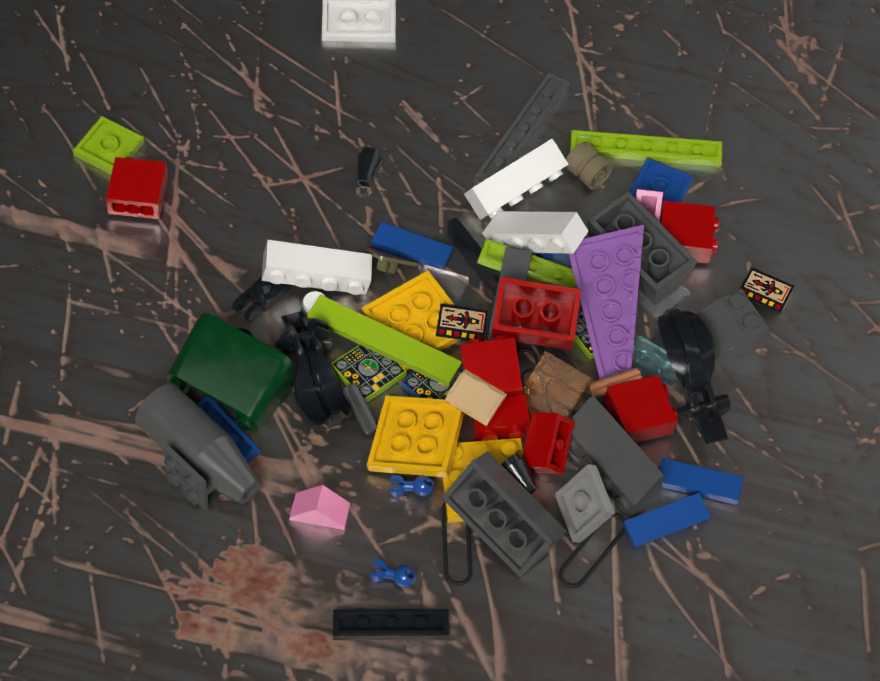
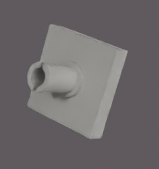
M586 465L554 494L572 542L581 543L615 514V501L612 497L608 496L596 465Z

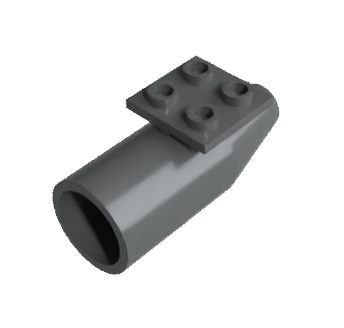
M167 383L158 387L142 402L136 413L135 423L164 450L167 479L174 487L179 486L183 489L185 496L193 505L198 504L205 511L209 508L207 495L213 490L240 504L248 502L257 493L260 483L232 437L175 384Z

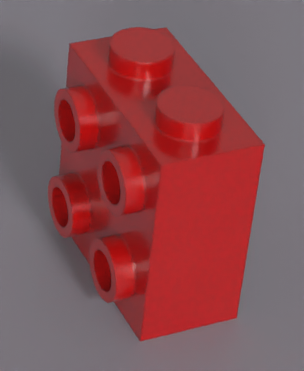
M115 157L106 196L108 214L160 219L168 182L167 162Z
M663 201L660 224L698 263L709 264L711 254H716L718 238H713L714 233L718 232L719 217H715V206Z
M507 335L494 337L491 341L484 342L481 339H472L466 341V344L460 345L464 370L470 371L506 393L507 396L523 395L515 337L509 338Z
M659 375L607 386L603 398L606 409L635 443L672 435L676 423H678L677 411L674 407H671L668 400L669 392L667 386L662 384Z

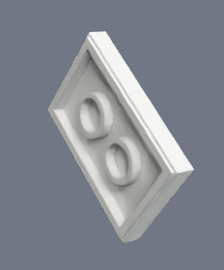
M323 0L322 41L395 42L396 0Z

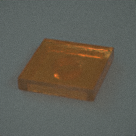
M544 351L523 387V395H526V401L529 405L543 413H559L570 418L593 378L549 352Z

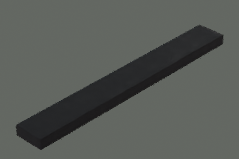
M455 217L449 220L447 237L496 298L501 272L478 264L482 248L458 218ZM533 344L562 382L568 385L574 382L576 366L562 349Z

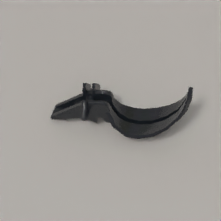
M678 308L668 309L663 315L658 317V326L670 364L683 386V395L687 406L676 408L678 417L684 419L691 417L705 444L728 440L721 416L730 411L731 405L727 394L715 397L713 388H711L710 379L715 365V347L709 329L705 322L695 313L681 311ZM702 392L704 401L698 402L696 393ZM708 412V416L713 422L705 423L701 413Z
M303 311L281 316L286 332L275 342V347L281 349L292 346L297 360L294 376L295 397L300 412L312 425L320 426L325 424L328 428L341 425L343 419L351 416V409L343 394V387L337 375L323 355L320 341L332 338L328 323L317 318L309 321ZM304 329L305 332L297 334L296 330ZM309 342L311 349L304 351L302 344Z

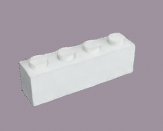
M550 139L474 186L464 195L480 220L486 216L492 219L498 211H503V205L509 203L510 206H513L524 198L521 194L527 190L532 194L542 188L543 184L541 182L548 178L551 182L563 174L561 169L569 164L554 140Z
M498 211L482 234L487 239L515 249L532 251V253L574 254L588 233V229L577 212Z
M267 240L263 253L262 281H268L273 284L296 285L301 288L312 287L325 291L348 292L352 295H366L371 283L372 254Z

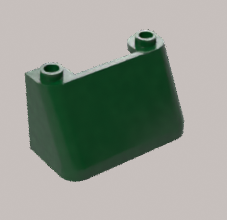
M203 313L195 322L166 376L167 383L175 384L184 393H188L193 388L232 409L237 419V425L245 431L251 430L256 434L260 433L281 405L282 400L294 387L293 364L284 353L209 313Z

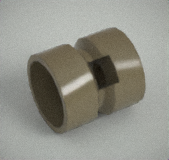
M587 142L577 145L566 158L569 165L565 166V168L574 176H580L579 179L590 190L600 187L613 170V165L606 158L598 155V152Z

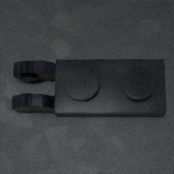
M261 276L245 293L239 295L233 302L232 309L240 312L252 302L253 304L244 314L246 320L252 321L260 313L268 310L294 285L273 284L268 281H262Z

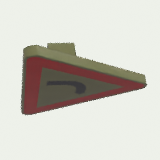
M364 246L365 251L379 259L376 269L382 272L387 271L395 274L398 263L418 267V263Z

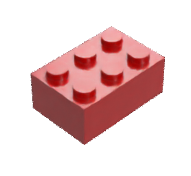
M500 277L491 338L507 335L509 338L515 337V342L572 350L582 289Z

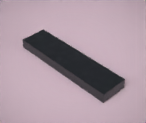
M449 609L333 610V640H449Z

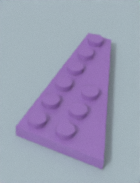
M644 225L584 238L574 254H569L577 289H582L580 303L599 380L632 369Z

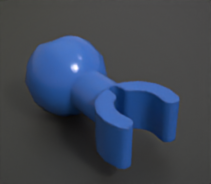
M399 475L391 476L392 484L400 485L398 488L390 489L392 497H400L407 491H414L417 495L423 497L433 492L434 481L429 476L419 475L414 480H404Z
M380 559L374 560L375 568H380L383 571L379 573L370 572L372 581L381 582L384 579H391L401 588H408L415 582L416 574L411 567L402 565L394 569L387 567L386 563Z

